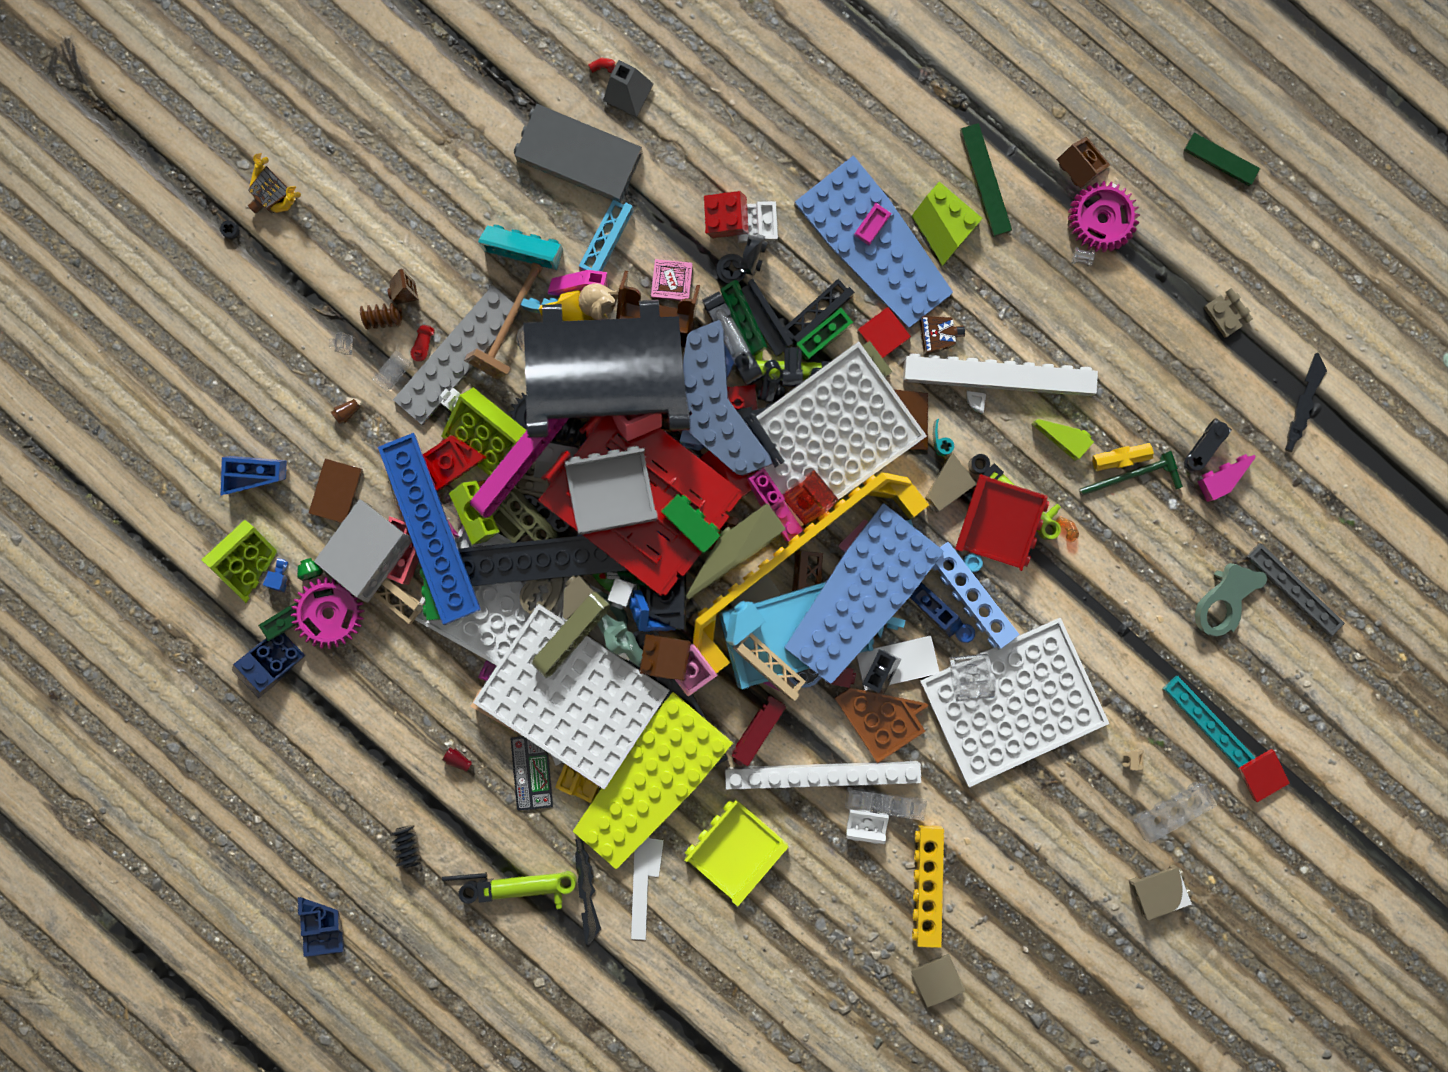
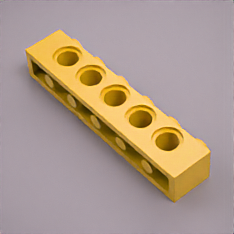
M918 825V831H915V842L918 843V850L914 851V862H917V870H914V882H917V889L913 890V901H916V909H913V921H916V929L912 930V940L915 941L918 947L941 948L944 828L941 826ZM928 842L933 843L931 851L924 850V845ZM926 862L933 863V867L929 871L923 869ZM925 882H932L930 890L923 889ZM925 902H932L930 909L924 910L922 908ZM925 921H930L931 927L926 930L922 929V924Z

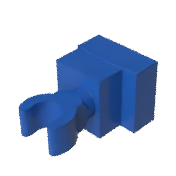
M277 559L275 572L268 571L263 586L285 593L287 587L285 584L288 577L283 575L288 565L286 560Z

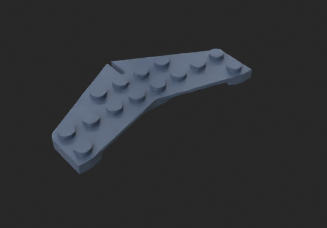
M717 320L691 331L687 336L683 372L689 413L692 412V415L689 416L690 430L687 431L736 474L744 476L773 465L768 452L729 401L724 348L725 334L721 321Z

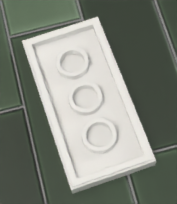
M931 636L874 648L873 651L862 652L856 656L862 683L879 649L901 659L889 685L939 673ZM863 685L864 690H869V689H870V688H868V687H866V686Z

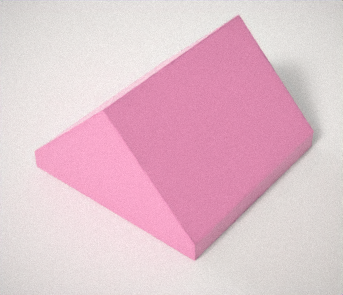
M694 644L690 646L685 681L676 680L687 696L717 676Z

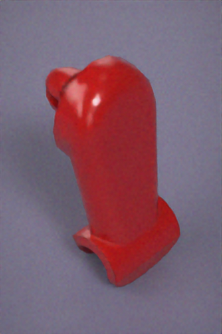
M421 325L418 328V336L410 351L413 360L421 362L427 358L430 339L435 332L433 327Z

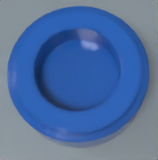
M964 624L955 633L958 641L969 643L975 637V630L971 625Z

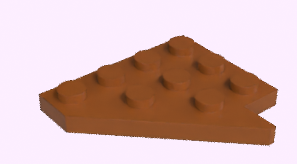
M851 687L835 697L836 702L877 763L925 732V729L915 715L928 707L927 703Z

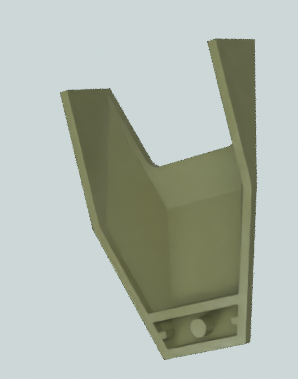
M768 503L734 528L730 529L728 527L720 533L721 537L716 542L686 595L689 600L781 536V532L786 530Z

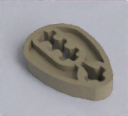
M564 577L553 578L550 582L549 579L527 581L520 592L522 608L527 613L532 614L534 609L530 610L529 602H534L536 599L534 594L541 592L540 585L545 586L547 584L549 592L542 594L543 601H538L536 606L540 604L549 611H552L560 598Z

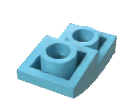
M551 297L549 300L544 298L541 305L556 302L558 300ZM523 298L521 306L524 310L540 313V301L529 298V300Z

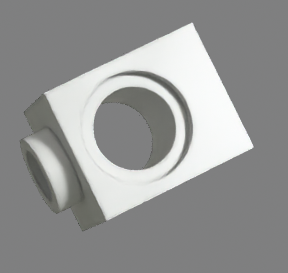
M615 578L608 598L609 601H612L611 606L620 609L623 606L629 607V600L633 596V590H635L636 585Z

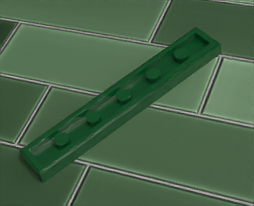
M977 123L960 129V133L992 235L995 237L1011 232L1012 227L980 125Z

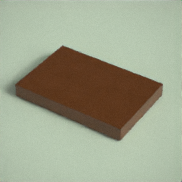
M325 458L309 514L342 523L351 511L363 469Z

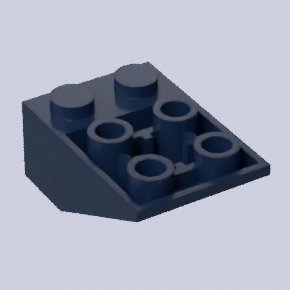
M283 633L270 642L265 638L233 664L232 671L259 699L301 661L305 654Z

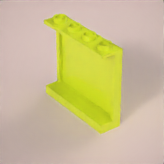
M735 798L733 802L729 800L722 808L725 811L721 816L716 815L710 822L712 826L709 830L706 831L704 829L697 837L699 839L695 846L691 844L685 851V861H689L727 894L736 906H739L789 846L788 843Z

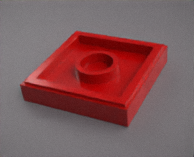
M889 307L885 308L857 330L866 343L868 341L872 343L882 358L911 337Z
M1272 749L1238 768L1255 802L1261 801L1290 784L1275 751Z

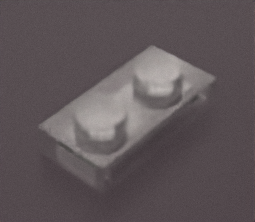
M396 350L372 380L389 392L412 363Z

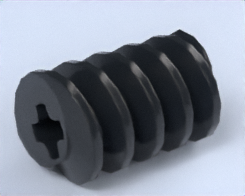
M569 418L560 429L559 438L566 434V441L573 437V444L580 440V445L582 446L587 439L586 431L582 434L579 430L586 422L582 424L579 419L574 421V418Z
M414 825L396 828L390 834V836L397 837V839L392 841V844H398V847L394 848L393 851L399 852L394 859L401 860V862L396 864V867L409 868L421 864L420 862H415L420 858V855L414 854L419 850L418 847L413 846L417 843V840L411 839L416 835V832L410 831L415 827Z

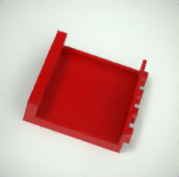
M980 474L955 549L981 555L1017 567L1022 571L1024 566L1028 567L1031 558L1028 555L1030 548L1034 549L1037 538L1034 537L1036 530L1040 531L1043 520L1040 518L1043 512H1047L1050 501H1047V495Z

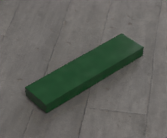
M1195 132L1191 135L1183 150L1249 187L1261 169Z
M737 280L732 281L720 289L732 314L746 349L754 357L768 347Z
M330 589L314 592L315 598L333 595ZM295 602L258 625L269 642L298 625L292 624L297 619L291 616V614L296 613V610L292 609L291 606H297L298 603Z

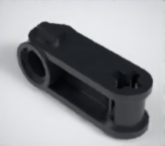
M1214 418L1185 458V468L1189 471L1203 469L1219 446L1229 436L1232 429L1226 423ZM1192 459H1197L1196 463L1198 465L1193 466L1194 461Z

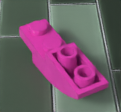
M764 468L748 478L759 505L762 507L768 503L786 528V530L781 532L785 541L789 542L803 531L783 501L785 498Z

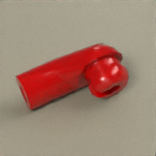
M602 57L588 64L592 73L601 68H607V71L612 73L616 62L613 59Z

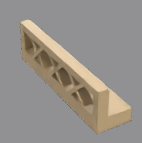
M385 578L382 583L385 587V593L375 592L374 596L411 625L423 610L424 605L396 582ZM394 594L397 596L399 604L392 605L390 603V595ZM404 606H409L414 610L409 618L404 614Z
M752 633L732 648L790 700L795 701L799 697L797 692L806 681ZM748 637L754 641V650H749L743 645ZM765 651L768 653L769 662L763 663L758 658V652ZM780 664L783 675H777L773 672L772 665ZM787 677H794L799 681L794 688L787 684Z

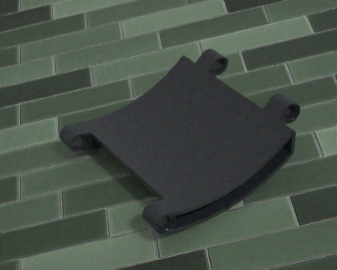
M659 300L639 301L640 318L562 321V304L542 305L543 322L523 323L528 438L548 436V419L667 413L671 431L690 430L679 316L660 317Z

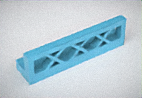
M616 200L611 202L579 264L580 268L603 271L634 211L632 205L628 203L624 205ZM614 207L622 209L618 218L613 219L612 211ZM613 223L614 226L610 234L605 235L603 228L605 225ZM604 240L605 243L601 251L596 252V242ZM596 256V261L592 268L585 265L588 258Z

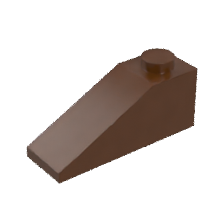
M399 269L389 281L390 288L387 289L389 299H392L395 304H398V302L402 304L418 301L416 282L404 269Z

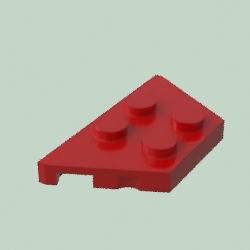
M450 435L423 454L437 492L487 459L485 455L453 435Z

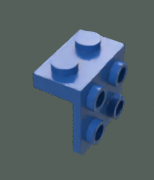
M633 590V597L629 600V607L639 631L676 630V628L649 618V608L642 591Z

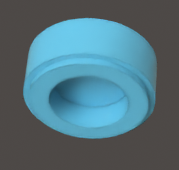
M971 553L963 559L971 572H977L983 566V560L980 555Z

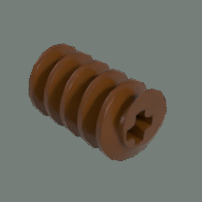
M398 302L397 308L394 307L393 303H390L389 309H387L385 303H383L382 309H379L378 304H375L374 310L368 305L367 311L364 310L363 306H360L361 321L367 330L371 329V326L377 329L379 325L381 328H385L386 325L393 327L394 323L397 327L401 326L403 313L400 302Z

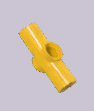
M1150 443L1134 447L1126 446L1113 449L1111 452L1093 455L1092 463L1096 472L1115 467L1118 469L1134 465L1133 463L1154 459V452Z

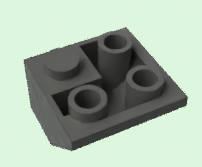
M618 60L610 75L603 101L637 118L654 83L636 68Z

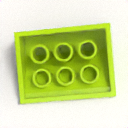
M473 387L459 396L441 437L446 439L453 435L485 455L487 459L477 466L490 476L526 432V429Z

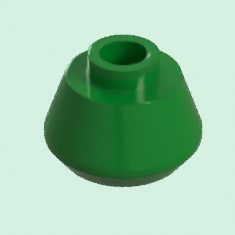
M312 558L300 561L301 565L298 566L297 578L301 581H306L322 575L323 569L312 561Z

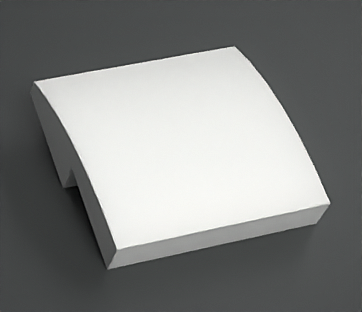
M776 201L747 204L749 234L738 235V243H747L749 235L757 236L758 234L765 236L764 241L777 240Z

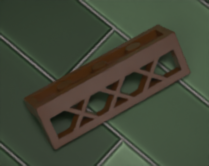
M795 551L792 591L809 587L806 583V578L811 574L816 579L814 585L821 583L823 553ZM808 556L817 557V565L814 568L808 565Z

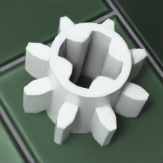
M454 388L450 391L445 389L440 395L444 398L441 403L450 411H453L461 394Z

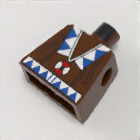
M922 316L919 320L924 356L952 348L956 344L955 338L965 337L964 325L954 327L951 317Z

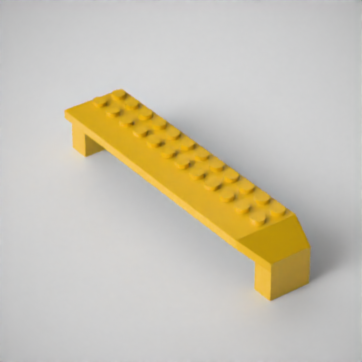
M883 472L877 477L872 475L863 483L864 487L862 489L857 487L849 493L848 500L842 499L835 504L833 512H825L818 518L819 523L816 525L811 523L803 530L805 534L801 537L796 535L788 542L789 546L786 549L781 547L773 553L774 558L772 560L766 559L758 565L759 570L757 572H749L743 577V583L740 585L735 583L728 589L729 594L725 597L720 595L713 601L714 605L710 609L705 607L697 613L699 617L695 621L693 644L716 674L730 663L713 641L716 614L865 496L891 498L908 519L915 517L929 504L907 477Z

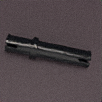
M753 412L745 417L744 420L770 455L774 468L778 467L779 463H784L785 460L776 449V443L771 441L755 413Z

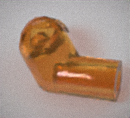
M1058 516L1056 522L1059 523L1060 527L1066 529L1068 533L1066 539L1070 542H1075L1076 538L1079 537V531L1075 523Z

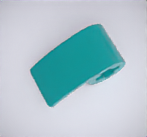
M936 419L933 424V445L935 452L943 457L952 453L955 446L950 438L938 439L939 419ZM943 443L944 445L949 446V448L946 449V451L945 449L940 448V446L943 445Z

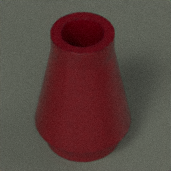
M449 747L442 758L445 765L461 769L465 772L468 771L472 764V761L468 760L456 748Z

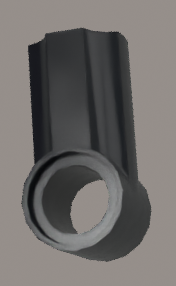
M785 348L782 386H798L802 383V352L799 348Z
M769 360L763 366L764 378L760 398L766 401H774L778 397L783 370L776 360ZM772 369H777L774 374L769 373Z

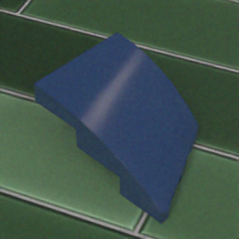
M298 897V916H300L301 937H303V957L344 952L339 910L303 897Z

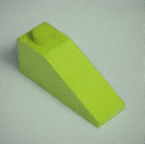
M1036 419L1032 423L1036 429L1074 461L1080 459L1094 443L1091 439L1092 436L1085 430L1081 431L1077 428L1041 419Z

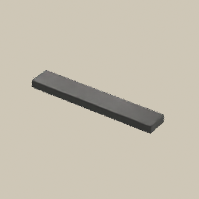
M1258 543L1246 556L1254 566L1265 573L1267 578L1329 637H1332L1345 624L1262 543Z

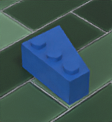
M237 456L222 457L220 496L285 480L287 460Z

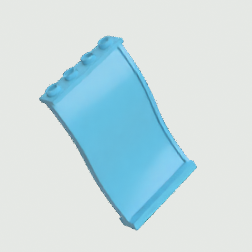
M826 582L753 603L766 622L754 630L752 634L796 673L809 669V667L784 647ZM735 608L718 612L725 640L727 639L730 613ZM748 637L743 645L749 650H754V641ZM873 638L860 651V653L866 651H873ZM726 642L738 688L745 689L749 686L768 681L732 649L734 645ZM765 651L758 652V658L763 663L769 662L768 653ZM780 664L772 665L773 672L777 675H783Z

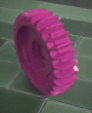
M1105 181L1100 186L1097 182L1093 184V187L1088 185L1086 190L1082 189L1075 196L1074 199L1076 201L1071 203L1073 208H1070L1068 213L1073 215H1070L1068 220L1073 222L1069 225V228H1075L1071 234H1078L1075 240L1082 239L1081 246L1086 243L1089 244L1088 250L1092 246L1095 247V252L1101 247L1102 253L1106 252L1107 248L1110 252L1115 247L1119 249L1122 247V244L1125 245L1133 237L1132 233L1137 231V228L1134 226H1137L1139 221L1135 219L1140 214L1135 213V211L1139 209V206L1133 207L1136 199H1129L1132 193L1126 195V188L1122 191L1119 190L1120 184L1115 188L1113 187V182L1106 186ZM1099 195L1101 199L1088 208L1085 207L1083 203L1092 196ZM1120 206H1123L1125 211L1126 224H1122ZM1098 214H1105L1107 222H1099ZM1090 229L1094 232H1097L1105 236V238H1097L1091 235L1087 230Z
M328 578L324 579V583L317 579V585L309 582L311 588L308 589L303 586L305 593L298 592L297 594L301 597L300 600H293L298 605L291 606L292 609L296 610V613L291 614V616L297 619L292 624L299 625L295 631H302L299 636L300 638L307 636L306 643L313 640L312 646L314 647L318 642L322 649L325 644H327L328 649H331L332 643L338 648L339 641L345 645V638L352 640L353 638L350 634H358L355 627H362L358 620H364L363 617L359 616V613L365 612V610L359 609L363 602L357 603L359 598L355 597L340 583L336 584L334 578L331 583H329ZM333 588L334 595L320 598L314 597V592ZM332 608L334 616L331 619L324 618V609ZM349 609L354 612L348 629H344L341 627ZM307 618L321 631L317 636L304 624Z

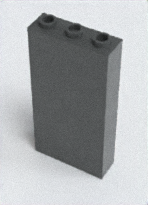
M536 104L535 109L532 108L529 113L528 125L522 129V139L514 148L516 160L607 199L622 203L643 154L642 147Z

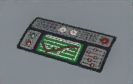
M524 736L511 737L517 810L553 807L548 752Z

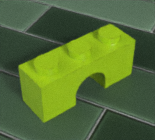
M477 481L462 483L449 493L472 545L487 542L499 533L492 515L487 518L481 517L479 512L470 505L471 499L480 489Z

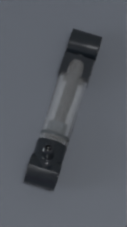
M718 291L703 298V305L712 323L720 320L723 325L725 334L724 344L738 368L744 384L748 386L764 378L757 361L753 358L735 324L721 293Z

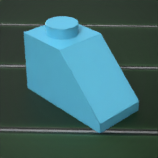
M742 601L730 613L726 639L728 644L736 646L766 622L753 602Z

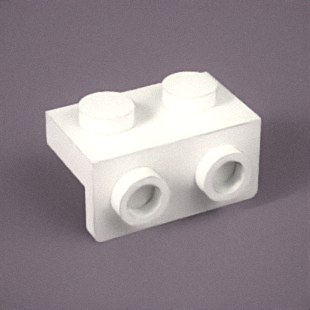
M850 808L846 826V838L853 841L885 844L888 814Z

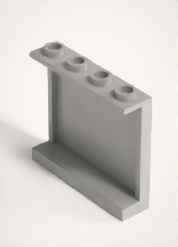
M639 446L630 447L625 452L612 450L607 452L608 455L603 456L595 453L588 455L586 459L573 457L568 459L569 462H565L578 535L647 523L658 519L651 493L644 448L639 449Z
M359 499L314 562L355 597L369 602L412 543V539L375 511L371 505Z

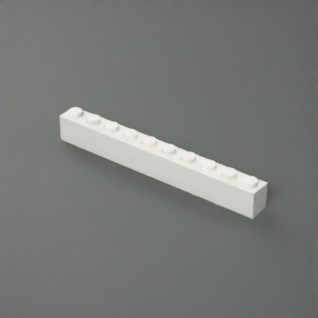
M909 354L904 359L903 382L1093 396L1097 393L1098 371L1092 370L1091 367L1073 369V366L1063 365L1061 368H1055L1053 364L1035 366V363L1026 362L1023 365H1016L1015 361H1005L1003 364L991 359L985 360V362H978L976 358H967L964 361L959 360V357L940 359L938 355H929L928 358L921 357L920 354Z
M918 761L725 767L726 789L921 783V767Z

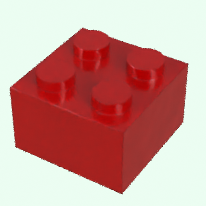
M741 191L704 196L705 233L714 239L749 234L747 196Z

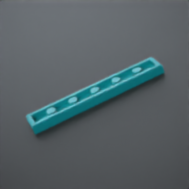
M1175 676L1162 688L1237 768L1255 759L1252 753L1179 676Z

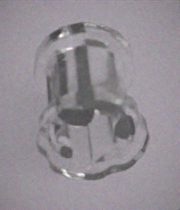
M1075 247L1071 263L1087 264L1088 267H1091L1095 257V250L1086 251Z

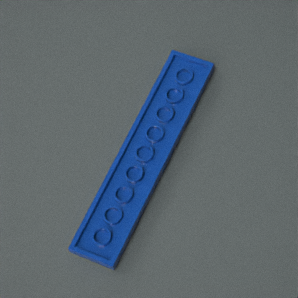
M415 433L379 446L378 450L443 625L481 611Z

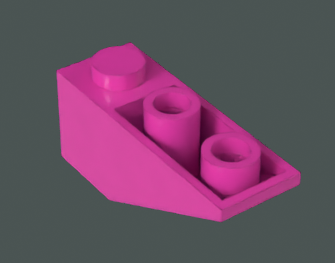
M585 270L552 278L548 294L560 296L563 293L575 290L582 291L585 286L593 283L602 284L608 288L607 272Z
M1244 454L1236 458L1237 462L1232 465L1228 462L1219 466L1220 470L1215 473L1209 471L1201 475L1203 479L1197 481L1206 501H1213L1230 493L1256 456Z

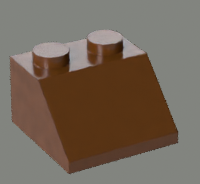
M1087 136L1072 144L1056 159L1059 162L1060 168L1069 174L1071 181L1076 186H1079V188L1087 185L1110 166Z
M646 634L639 673L685 681L691 641Z

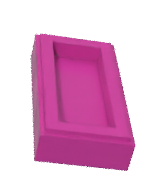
M875 203L854 233V236L870 246L892 213Z

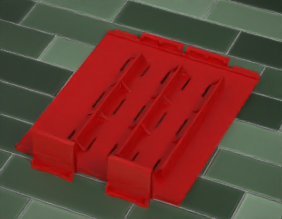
M612 416L591 417L579 430L582 434L586 431L588 439L573 457L586 459L588 455L599 453L600 456L608 455L607 452L609 450L607 447L611 451L619 450V452H625L627 448L639 446V449L644 448L649 480L657 485L655 487L650 483L654 508L658 519L652 522L625 526L624 528L620 527L582 535L660 596L662 594L666 595L678 580L676 575L684 576L702 552L661 511L678 494L680 496L685 495L692 502L690 506L694 510L698 508L706 516L704 520L708 524L712 522L720 530L730 517L725 512H730L742 497L740 494L742 491L661 428L629 440L628 444L617 435L619 434L624 438ZM566 451L558 456L553 466L541 477L544 481L548 479L550 486L538 501L577 531L565 469V462H569L568 459L571 458V454ZM652 460H653L656 464H658L660 467H662L665 471H667V473L664 472V471H663L661 468H659L657 465H655V464L652 462ZM689 490L693 491L696 495H698L700 498H702V500L699 499L697 496H695V495H694L692 492H690ZM657 531H659L660 533H662V534H663L665 537H667L670 541H668L666 538H664L662 535H660ZM646 545H648V546H650L652 549H654L657 553H659V555H657L654 551H652V550H651L650 548H648Z

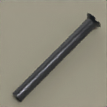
M487 871L479 874L444 876L442 881L487 879Z

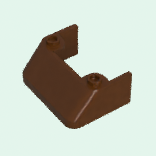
M626 270L619 286L616 319L640 318L639 301H641V293L638 289L627 286L629 271ZM696 285L693 299L684 298L680 300L678 309L659 305L660 317L679 316L681 347L686 346L687 336L693 330L700 285Z

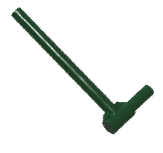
M1169 451L1161 454L1160 461L1080 488L1079 490L1083 496L1161 468L1170 473L1175 489L1182 488L1183 485L1177 471L1178 467L1173 453Z

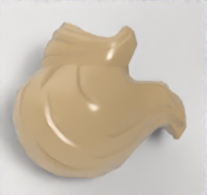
M589 284L583 288L579 295V307L584 314L591 316L594 320L609 319L604 314L611 313L615 308L618 291L610 290L602 284Z

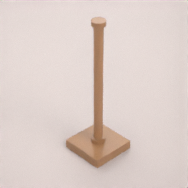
M532 263V269L489 353L486 354L476 348L468 353L464 359L465 362L495 379L507 375L510 370L509 366L496 360L495 356L521 307L523 298H526L538 272H541L543 269L537 263Z

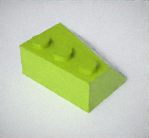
M940 181L912 214V218L926 237L932 251L937 255L941 266L947 262L983 219Z
M244 520L201 560L233 592L247 603L250 598L248 597L253 588L257 587L258 579L269 567L277 550L254 526Z

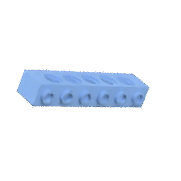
M947 542L940 548L944 552L932 569L934 571L938 570L942 575L940 576L942 582L953 589L952 595L958 602L962 601L965 605L963 609L968 616L975 618L977 628L982 633L985 631L989 637L987 640L993 648L997 647L998 650L1020 634L951 544ZM946 561L951 562L953 570H945L943 563ZM958 576L963 577L965 585L958 586L955 583V578ZM968 592L976 594L977 599L975 602L967 599ZM981 607H985L988 610L989 614L987 617L980 616L979 609ZM992 623L1000 625L999 633H994L991 630Z

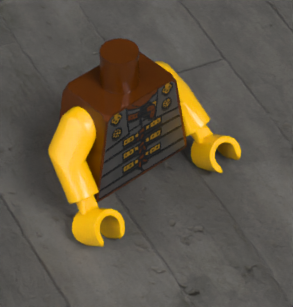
M262 153L255 154L253 156L255 166L249 185L250 188L248 189L255 199L247 206L255 214L263 207L271 214L288 211L295 198L301 197V193H294L296 186L287 187L267 166L264 168V164L269 162L267 157H263L261 160Z

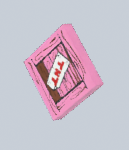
M655 259L651 298L677 301L689 298L693 263Z

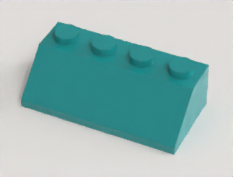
M496 224L493 227L487 225L478 241L484 252L529 264L537 263L541 267L558 270L563 251L562 245L557 240H542L538 235H523V232L519 230H504V227Z

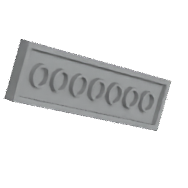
M492 285L397 394L393 401L420 424L424 425L442 404L441 401L444 399L440 396L445 389L448 391L452 388L455 389L474 367L464 361L466 355L476 348L484 353L491 348L514 303ZM519 309V311H518V313H517L515 319H516L517 316L522 312L521 309Z

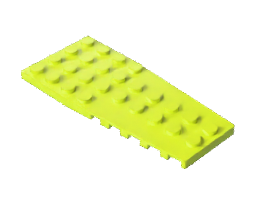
M673 692L651 718L606 788H601L573 832L617 869L698 787L733 742Z

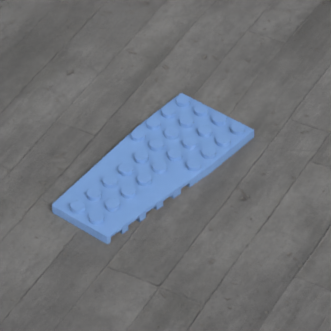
M854 155L794 202L795 206L826 244L845 264L851 267L853 272L867 284L871 291L873 290L880 300L893 311L897 318L899 317L904 322L907 328L912 327L922 316L927 315L953 293L890 199ZM875 203H877L892 214L869 246L855 237L854 233Z
M883 503L846 550L835 567L834 572L824 584L823 589L815 598L814 603L806 612L803 620L795 629L784 648L828 683H832L912 595L943 554L944 550Z

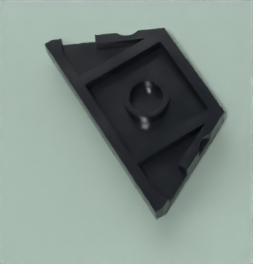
M685 573L684 576L676 575L678 580L666 595L662 594L660 596L655 591L647 589L646 595L649 618L681 631H686Z

